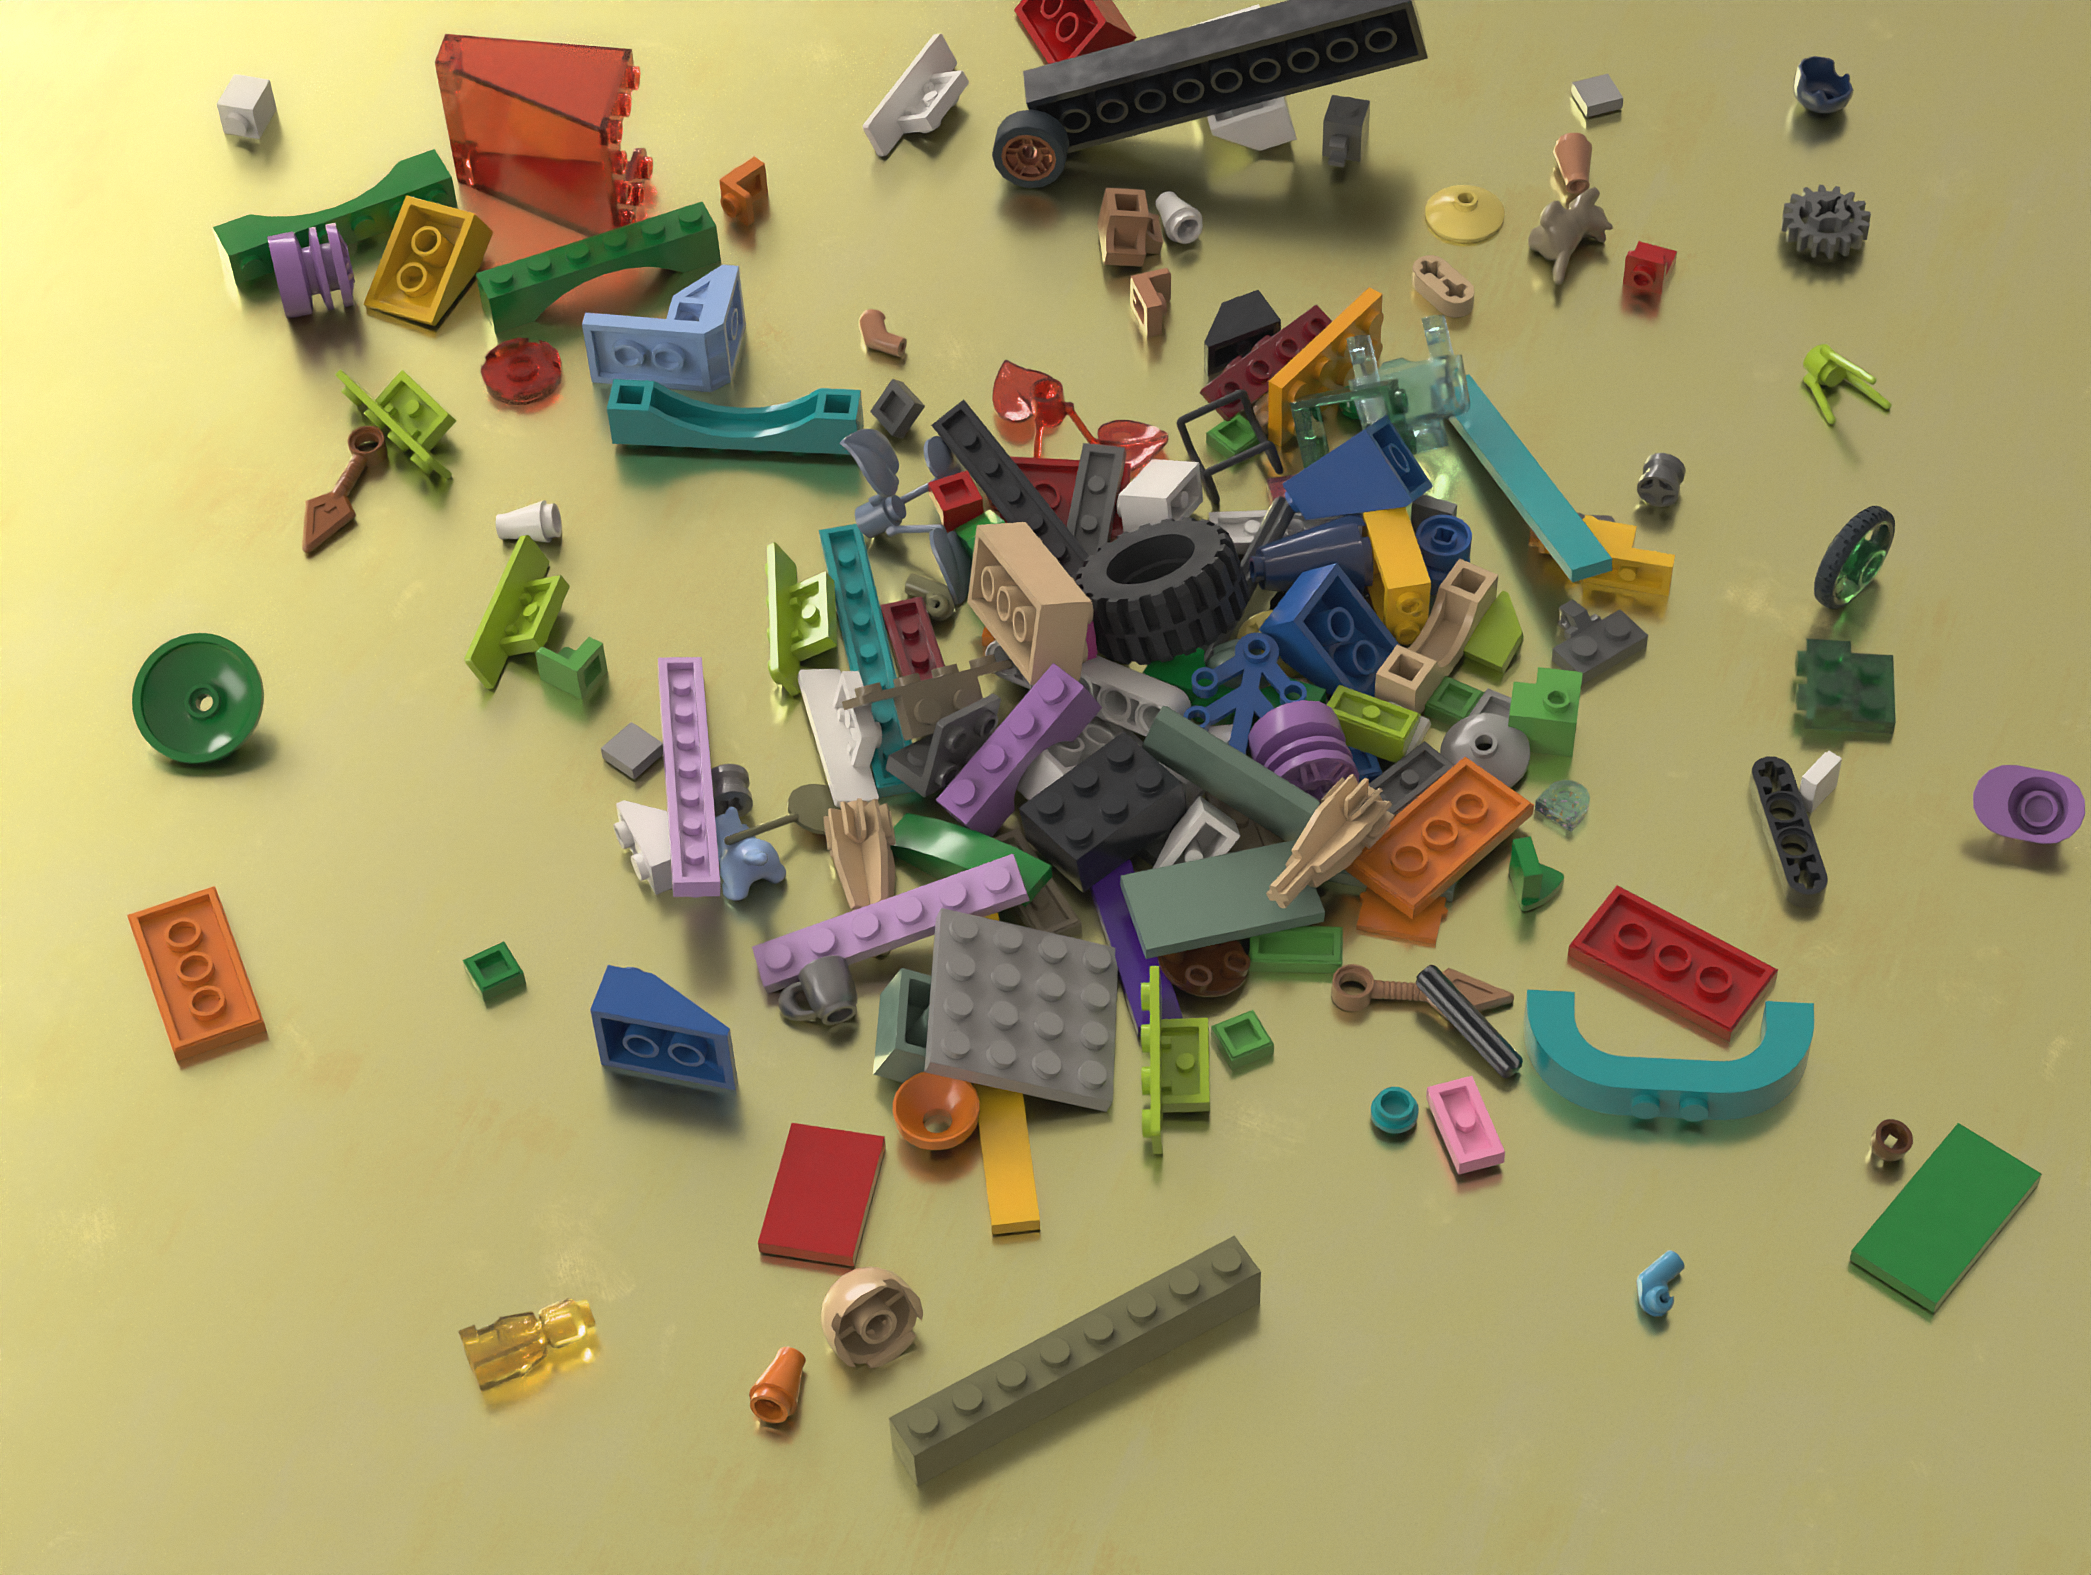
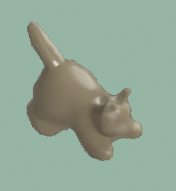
M1596 187L1581 193L1569 204L1568 209H1565L1559 200L1549 203L1541 213V225L1532 229L1528 237V245L1531 250L1539 252L1546 260L1556 261L1552 274L1555 283L1558 285L1563 283L1569 258L1579 243L1587 237L1594 238L1596 241L1603 243L1606 241L1605 230L1613 229L1612 224L1608 222L1603 208L1595 205L1600 196V192Z

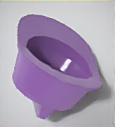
M2001 765L1989 770L1978 780L1973 792V808L1979 821L1988 830L1996 834L2034 843L2051 844L2070 838L2080 828L2085 816V799L2080 788L2066 776L2019 765Z

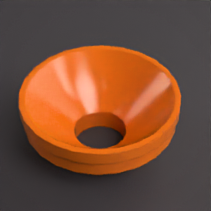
M925 1071L907 1079L899 1087L893 1100V1117L902 1137L910 1144L927 1150H944L964 1142L975 1130L980 1114L979 1097L976 1089L970 1082L930 1074ZM935 1115L945 1116L952 1122L947 1130L940 1133L928 1131L924 1127V1123L928 1118Z

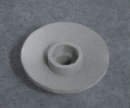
M1490 713L1471 715L1457 722L1446 733L1440 749V754L1452 764L1456 765L1461 759L1467 757L1510 788L1523 777L1530 761V747L1526 735L1516 728L1508 727V718ZM1483 743H1488L1492 745V747L1486 751H1482L1477 748L1478 745Z

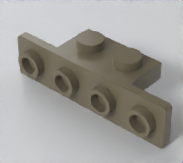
M993 654L970 660L971 669L959 671L957 663L931 670L933 678L923 681L920 680L919 673L893 679L895 687L882 690L880 682L854 689L855 698L842 701L844 710L893 698L904 741L934 734L936 723L940 719L983 699L978 677L1013 668L1012 660L996 662L995 655Z

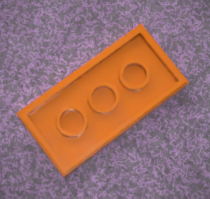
M1464 757L1398 813L1390 823L1391 826L1370 849L1365 846L1362 853L1344 870L1413 920L1533 815L1534 804L1473 761Z
M216 886L127 915L176 1061L267 1031Z

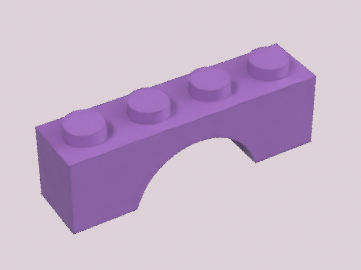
M1053 663L936 801L965 828L992 837L1015 811V791L1022 775L1031 762L1045 749L1063 741L1074 742L1102 709L1101 705L1081 683Z

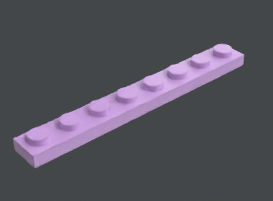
M702 657L658 658V684L673 897L698 898L703 896H720V871Z

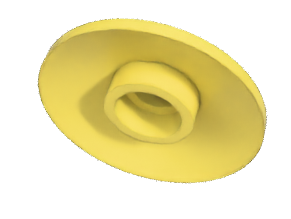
M1455 185L1436 192L1428 200L1425 207V220L1429 228L1438 236L1458 243H1474L1492 237L1502 227L1505 216L1503 204L1496 195L1484 188L1472 185Z

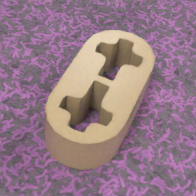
M1425 255L1414 262L1412 266V286L1444 315L1453 318L1466 316L1472 311L1474 307V286L1448 262L1434 255Z

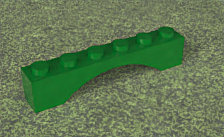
M432 149L398 161L388 175L374 187L336 207L295 216L248 214L212 228L219 255L235 285L275 272L268 236L294 232L301 248L309 247V228L315 227L319 244L329 243L325 225L335 223L344 242L350 245L392 230L406 195L452 208L458 205L452 176L436 150Z
M703 201L476 273L482 308L495 334L534 322L547 307L562 295L584 282L604 274L642 267L665 268L686 273L720 262L717 226Z

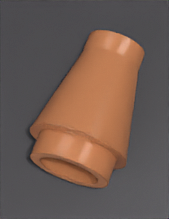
M1567 133L1556 141L1553 155L1565 181L1566 190L1573 194L1583 193L1590 186L1589 173L1592 144L1581 133Z

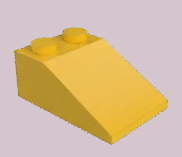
M406 195L363 305L367 308L436 326L480 268L493 231L475 213Z

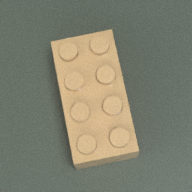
M1026 522L977 525L967 603L1030 685L1036 684L1053 663L1075 680L1080 681L1082 663H1085L1088 657L1086 643L1087 627L1093 620V605L1090 598L1085 595L1074 579L1070 577L1057 558L1052 555Z

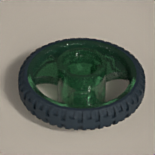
M1870 506L1850 519L1832 540L1818 567L1814 582V596L1820 604L1829 609H1838L1847 605L1878 574L1891 547L1895 533V520L1889 511L1880 506ZM1872 531L1870 540H1867L1865 538L1866 535Z

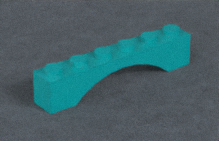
M613 379L607 405L612 444L850 454L840 445V442L851 433L864 428L861 390L819 388L804 397L784 404L738 408L694 400L676 393L656 381Z

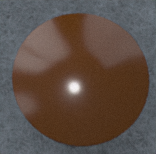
M1237 940L1157 956L1161 971L1172 984L1185 992L1203 997H1218L1235 991L1245 981L1250 968V958Z

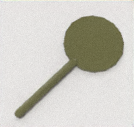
M820 784L802 785L793 790L788 798V815L727 836L724 842L726 845H731L792 822L797 823L800 827L810 832L825 834L823 817L828 816L829 808L841 810V807L834 805L829 786Z

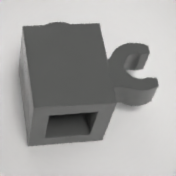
M1337 95L1331 96L1323 120L1322 156L1329 157L1328 165L1344 167L1346 160L1361 162L1369 137V100Z

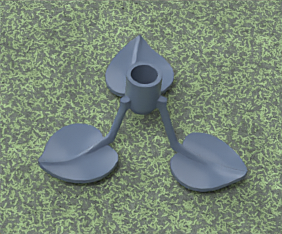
M860 429L845 437L840 442V445L853 456L866 480L877 493V495L868 499L869 502L855 509V520L860 531L868 538L883 532H887L889 537L900 533H929L931 549L950 590L954 604L962 603L969 592L972 561L956 532L951 531L947 533L942 524L900 525L902 519L906 517V507L904 504L928 492V483L902 497L895 495L899 485V479L895 475L899 470V461L888 439L881 432L874 429ZM933 436L927 439L924 444V458L930 472L935 477L930 482L966 471L940 436Z

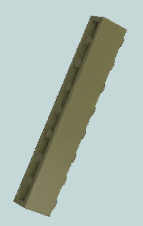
M1232 1236L889 1417L892 1448L916 1486H919L1259 1304L1261 1271L1237 1238Z

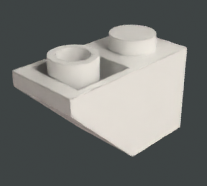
M625 800L616 803L619 822L613 824L614 831L623 849L630 847L634 854L631 856V862L640 881L647 879L655 895L672 889L667 811Z

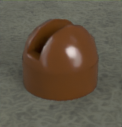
M1887 1119L1882 1121L1873 1131L1870 1146L1872 1152L1883 1159V1161L1894 1162L1903 1158L1913 1144V1135L1910 1129L1901 1121ZM1889 1134L1897 1139L1891 1148L1884 1144Z

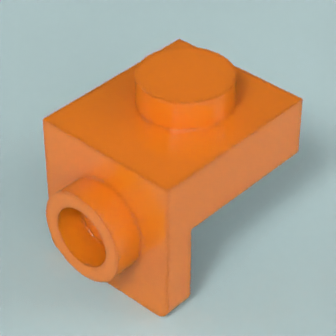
M755 156L719 179L720 203L723 210L728 216L738 219L746 226L754 223L752 203L768 193L765 163Z

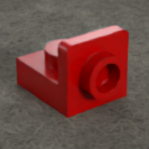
M1638 241L1635 250H1630L1626 256L1623 284L1662 294L1676 264L1677 251Z

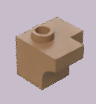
M1106 188L1097 222L1104 265L1143 267L1146 253L1160 254L1163 239L1159 215L1148 211L1145 190Z

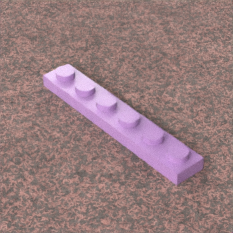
M1014 854L758 944L753 946L752 949L763 986L769 994L786 988L793 983L800 982L798 978L800 970L816 959L830 955H839L846 959L847 965H851L935 935L936 917L941 908L985 917L1030 900Z

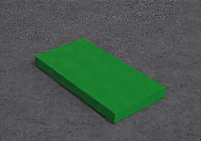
M1957 1123L1851 1250L1850 1260L1934 1313L2039 1184L2042 1173L1960 1123Z

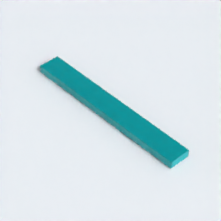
M1470 374L1431 385L1432 398L1571 582L1612 571L1611 556Z
M857 524L819 530L826 570L835 581L836 614L849 671H859L863 686L880 682L882 690L894 688L893 679H896L897 676L863 533ZM892 698L872 703L871 712L874 722H879L882 730L880 748H875L870 764L878 796L882 798L916 792L885 769L890 754L912 744L911 739L904 741L894 700Z

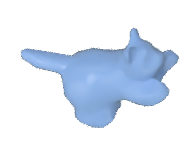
M729 807L725 814L715 817L720 876L724 881L722 884L723 895L727 899L733 901L745 899L749 887L754 881L765 879L776 884L784 879L786 869L781 864L779 855L771 843L753 836L731 845L725 844V837L749 829L746 824H741L735 807Z

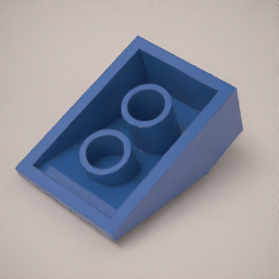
M1337 563L1302 572L1259 628L1261 633L1269 635L1276 641L1279 647V656L1286 664L1316 686L1326 689V693L1331 697L1339 685L1375 697L1376 673L1396 645H1400Z
M607 965L590 1009L601 1065L736 1091L738 1077L729 1027L653 973L644 972L635 967L622 968Z

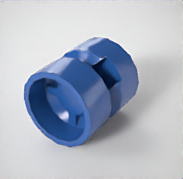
M1441 514L1431 516L1421 522L1416 532V539L1431 581L1430 594L1437 596L1439 586L1459 559L1470 563L1472 532L1462 519L1452 515Z

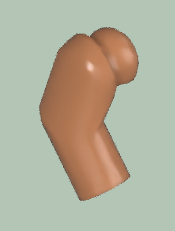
M876 309L865 310L859 319V328L865 345L869 348L901 357L905 352L907 339L887 332L884 323L886 317L882 311Z

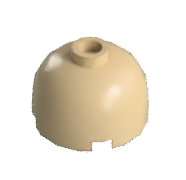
M872 1266L856 1268L842 1275L828 1290L821 1308V1326L829 1346L848 1366L855 1368L854 1363H866L869 1368H876L898 1358L912 1344L916 1337L912 1329L916 1324L917 1317L921 1322L923 1318L920 1298L912 1288L893 1271Z

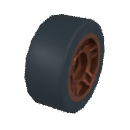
M1031 109L1017 111L1007 116L998 126L992 151L995 168L1006 180L1014 185L1026 188L1044 187L1056 181L1064 171L1068 153L1069 139L1067 131L1056 118L1045 112Z

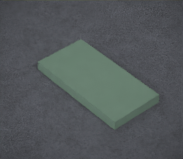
M1163 705L1141 746L1161 764L1285 841L1297 840L1320 804L1319 800L1168 706Z
M1297 840L1121 875L1120 886L1145 958H1153L1324 922L1325 911L1316 887H1309L1307 885L1286 908H1280L1277 902L1269 900L1266 894L1270 889L1269 886L1287 868L1285 864L1292 855L1291 850Z

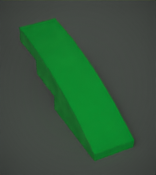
M906 813L893 827L896 841L895 845H890L893 855L937 880L1014 854L1030 900L1020 904L1026 907L1052 878L1051 865L1014 846L975 830L940 819Z

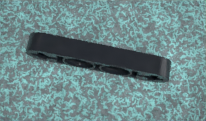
M1775 756L1760 758L1754 763L1751 770L1750 790L1784 895L1790 903L1800 908L1815 907L1825 897L1828 877L1792 768L1785 760ZM1765 776H1771L1773 781H1778L1776 792L1772 793L1771 781L1769 777ZM1778 807L1786 808L1793 812L1794 817L1788 820H1780L1775 818L1770 811ZM1787 843H1797L1803 846L1806 852L1798 856L1790 855L1782 849V846ZM1805 870L1804 878L1808 887H1813L1812 889H1806L1803 883H1798L1800 871Z

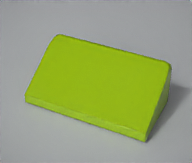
M1341 685L1337 687L1327 703L1338 717L1347 746L1397 763L1406 755L1421 719L1420 713Z

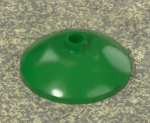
M210 633L181 635L159 646L149 655L140 668L132 692L134 719L144 739L155 750L166 757L188 764L211 763L223 759L238 750L256 729L264 704L262 678L251 657L234 642ZM206 697H212L213 704L211 708L202 711L200 707L202 700Z

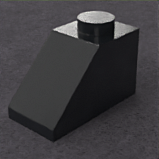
M1259 290L1235 297L1221 304L1204 341V372L1207 376L1223 371L1238 356L1244 358L1251 353L1252 348L1267 335L1272 337L1281 330V319Z

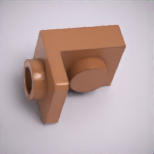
M1168 268L1131 276L1130 306L1147 338L1162 334V317L1167 315L1166 302L1171 300V273Z

